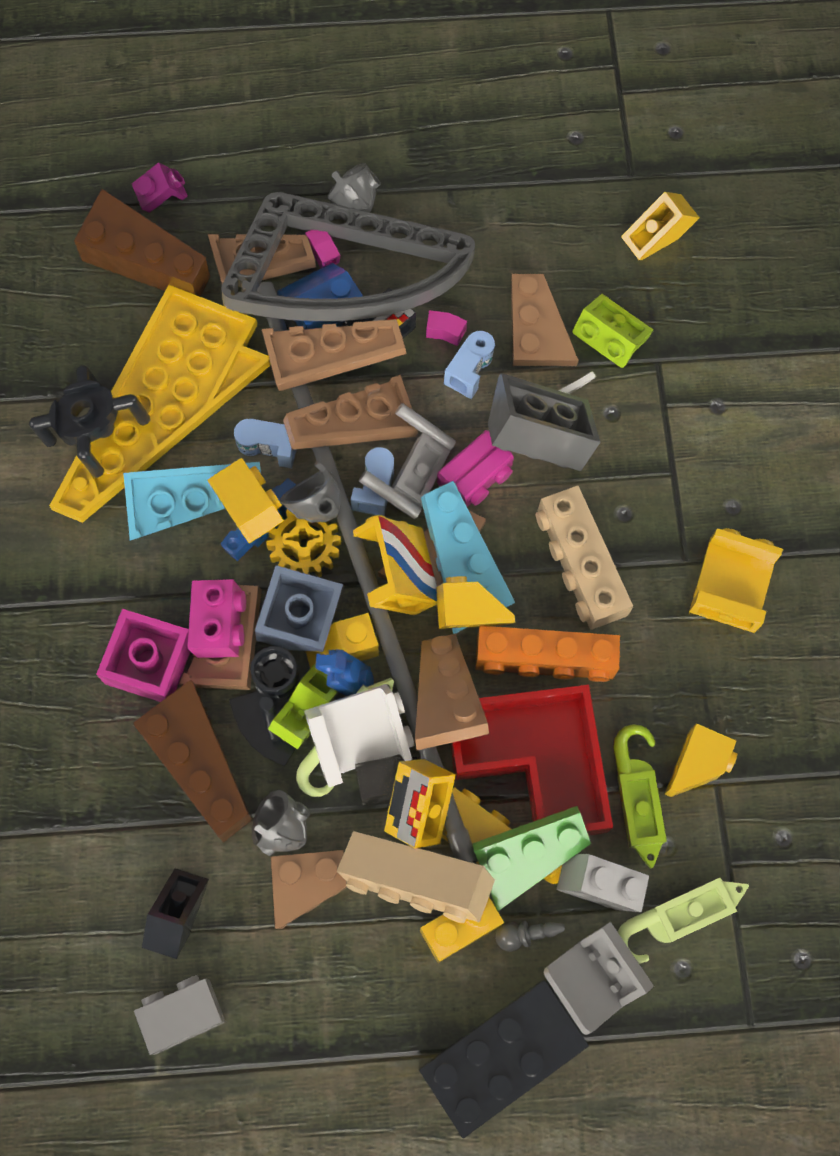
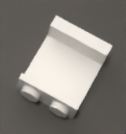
M387 684L304 710L323 775L329 787L343 783L341 773L398 754L405 761L412 760L409 748L414 746L413 737L408 725L402 726L399 715L405 713L399 693H393Z

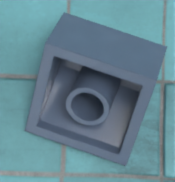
M275 566L255 628L256 640L288 650L323 652L343 584Z

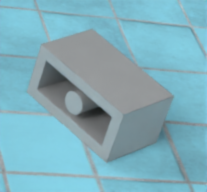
M576 854L562 865L557 890L614 910L642 912L649 875L590 854Z
M195 975L176 984L178 991L164 996L163 991H160L141 1000L143 1007L134 1010L150 1055L158 1054L226 1022L209 979L199 980L198 975Z

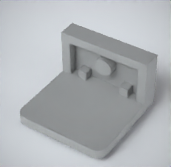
M611 922L582 939L544 969L546 979L581 1032L586 1035L595 1031L620 1008L646 994L654 987Z

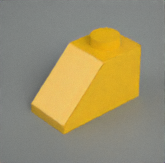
M664 192L621 237L638 260H643L678 240L700 217L682 194Z
M466 576L446 578V583L436 587L439 629L504 626L515 622V615L479 582H467Z
M369 613L331 624L323 652L306 651L310 669L314 664L316 665V654L328 655L329 650L332 649L344 650L360 661L379 656L378 642Z
M696 723L689 730L665 795L673 797L714 781L723 775L725 771L730 773L737 759V753L733 752L736 740Z

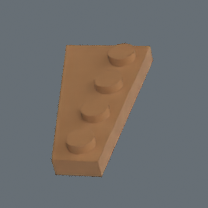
M397 319L354 322L353 326L337 327L336 324H324L323 328L304 329L303 326L289 327L288 331H274L273 328L262 329L279 391L407 354Z

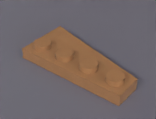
M401 375L392 377L389 382L381 385L375 383L366 386L365 390L354 394L348 392L339 395L337 400L328 403L322 401L286 413L283 420L292 450L416 437L419 430L395 414L401 403L412 409Z
M456 634L438 636L422 641L415 731L416 749L422 750L489 734L488 722Z

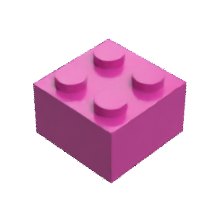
M122 609L96 675L105 685L161 702L175 692L191 652L187 649L189 629Z

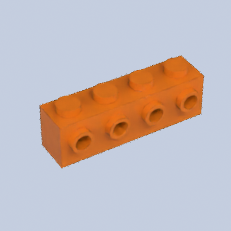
M479 626L475 670H483L484 673L493 675L512 672L524 677H537L541 674L553 675L557 679L584 677L590 681L606 682L609 679L613 680L619 671L620 635Z

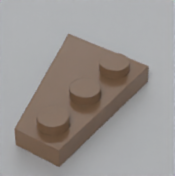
M208 234L222 284L247 234H236V238H220L219 234ZM283 235L262 280L316 267L307 235ZM262 247L252 248L250 251L254 253H262L266 249ZM243 269L239 273L243 275H252L256 271L252 269Z
M512 274L513 366H577L578 358L544 274Z
M238 585L246 594V610L241 612L240 623L244 627L245 638L244 644L239 646V657L197 658L193 654L194 659L188 672L183 674L179 682L181 686L192 680L196 688L250 690L252 679L250 669L256 645L255 628L259 618L262 592L259 586Z

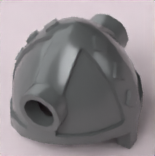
M366 163L358 164L348 170L343 176L340 175L339 171L333 172L332 177L336 183L327 196L331 204L371 212L375 202L376 189L381 186V183Z
M317 460L314 465L320 471L288 490L280 498V503L297 518L305 519L312 523L327 522L336 518L342 506L341 491L337 485L336 478Z
M281 790L270 792L259 804L253 819L252 840L254 845L269 856H272L276 851H294L303 847L307 841L306 819L310 816L308 808L300 802H295L287 793Z

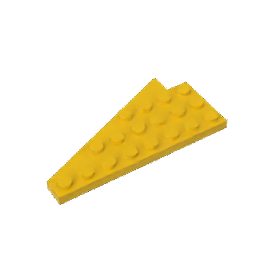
M168 285L111 390L115 398L128 394L137 396L150 416L149 423L140 425L129 409L118 411L113 433L106 438H99L91 442V452L104 468L103 475L98 478L93 477L76 455L49 505L51 509L83 523L125 488L123 473L145 471L265 371L271 364L269 356L247 348L257 327V319Z

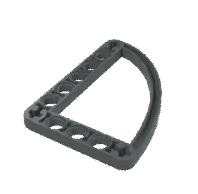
M274 192L264 198L222 284V302L227 309L286 320L346 321L390 315L427 303L458 283L468 271L474 259L475 241L468 235L282 192ZM305 212H312L316 214L313 217L301 216V214ZM334 219H342L345 220L346 223L333 224L331 221ZM264 226H273L276 228L275 230L269 232L261 230V228ZM287 226L306 231L312 229L325 231L332 237L448 263L438 272L418 283L402 289L363 297L310 299L257 293ZM364 226H373L376 228V230L364 231L361 228ZM403 233L407 237L402 239L394 238L392 234ZM424 240H433L438 244L430 246L422 242ZM262 247L266 249L262 253H254L250 251L252 248ZM243 269H252L256 271L252 275H243L239 273ZM238 286L242 287V292H238Z

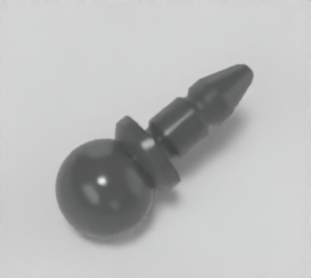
M521 921L519 925L515 922H504L497 928L495 940L502 950L513 952L522 945L530 947L531 939L538 940L545 937H554L565 930V925L547 922L544 925L535 924L528 926L526 921Z

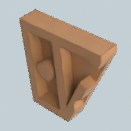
M344 850L271 857L275 929L284 928L293 920L306 912L308 913L319 906L320 903L347 888L346 880L336 872L344 855Z

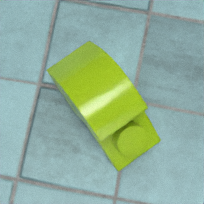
M315 664L299 682L289 701L273 719L268 730L296 749L311 734L304 710L332 702L338 694V691L326 685L327 674L316 669Z

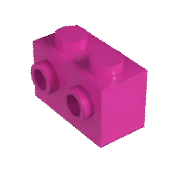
M233 579L192 581L187 649L197 658L239 657V646L244 644L245 638L244 627L240 623L241 612L246 610V594Z

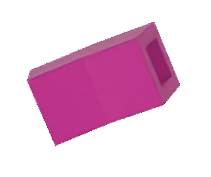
M312 229L305 233L320 268L331 263L338 264L340 262V254L328 232Z
M429 310L426 338L441 339L458 346L466 332L467 320L451 313Z

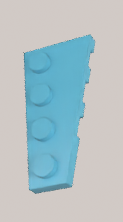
M260 462L246 463L249 469L256 466L261 473ZM231 464L123 473L130 541L225 509L207 479Z
M454 481L424 494L421 497L430 538L434 542L437 558L435 559L438 572L441 571L443 583H446V578L466 576L467 582H479L505 607L514 604L515 601ZM452 628L453 634L465 628Z

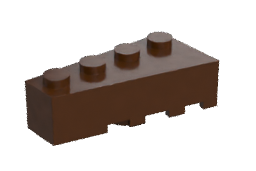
M101 189L74 240L82 261L163 291L167 289L168 285L201 297L210 279L206 257L103 189Z
M192 680L188 681L133 722L134 726L223 843L252 821L198 690Z

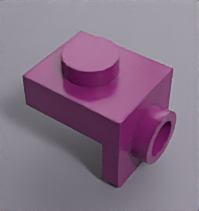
M159 162L132 183L141 209L149 213L172 195L181 200L188 197L183 186L185 181L182 175L176 169H170Z

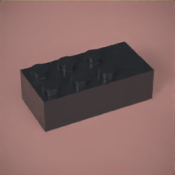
M543 980L418 1070L464 1139L588 1048L589 1045L546 981Z

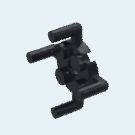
M81 365L76 370V383L63 390L65 395L59 402L56 399L54 400L49 414L31 418L29 426L46 447H52L57 442V438L50 431L49 427H52L67 445L77 444V457L90 474L98 478L103 475L104 468L92 454L91 442L99 438H106L113 433L115 428L114 422L120 410L129 409L140 425L148 424L150 416L137 396L128 394L115 398L107 388L99 384L87 366ZM90 408L87 414L77 417L82 412V409Z

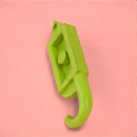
M632 724L618 731L614 739V753L618 771L617 779L629 848H634L651 869L656 863L662 844L667 842L655 770L645 761L629 758L627 741L632 735H641L647 740L649 746L653 747L655 740L647 728ZM648 855H652V861L648 860Z

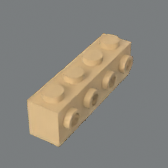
M579 486L542 498L538 512H536L537 523L540 529L547 531L551 540L549 542L550 552L555 561L560 560L565 571L562 572L564 584L568 591L573 590L578 602L575 605L581 621H587L590 630L627 617L633 608V604Z
M355 831L352 833L336 871L347 881L346 887L360 894H367L368 890L378 893L380 898L394 904H398L399 900L411 902L410 905L413 908L425 913H431L432 909L442 911L445 917L459 923H465L466 919L480 922L495 879L482 865Z

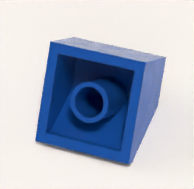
M333 263L277 291L278 296L310 299L363 297L349 273ZM294 320L297 326H303L304 329L323 328L324 324H336L337 327H341L345 322Z

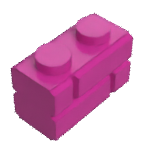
M485 430L438 471L437 483L441 487L454 481L466 506L468 507L471 503L477 506L489 494L487 489L495 482L499 485L502 484L512 474L513 454L510 451H504L496 446H492L490 432Z

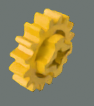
M287 509V519L277 525L278 529L273 528L268 531L269 537L273 539L266 542L268 550L273 551L269 555L271 562H279L278 566L308 575H310V572H315L318 577H321V568L323 566L328 569L333 568V562L330 557L339 558L340 556L339 549L335 547L341 545V537L335 535L338 532V526L336 523L328 525L330 520L312 523L305 519H299ZM310 525H313L319 528L320 530L316 531ZM308 539L306 547H300L301 540ZM318 553H322L317 559L313 560ZM293 555L299 562L293 561L287 556Z

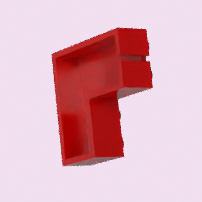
M589 684L479 698L488 722L489 734L450 743L453 769L456 775L455 780L525 772L533 822L578 806L588 836L608 833L613 828Z

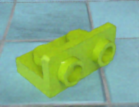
M601 294L583 309L572 332L616 365L624 368L633 353L648 340L653 329Z

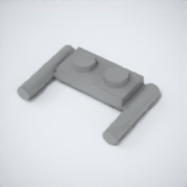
M401 403L395 414L422 432L421 436L414 443L392 487L367 470L363 472L359 482L415 519L422 509L421 497L430 492L437 478L438 471L442 469L456 440L404 403Z

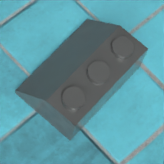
M500 374L488 421L492 446H496L504 451L510 450L527 455L532 459L551 462L562 468L568 467L581 471L600 444L589 401L507 374Z

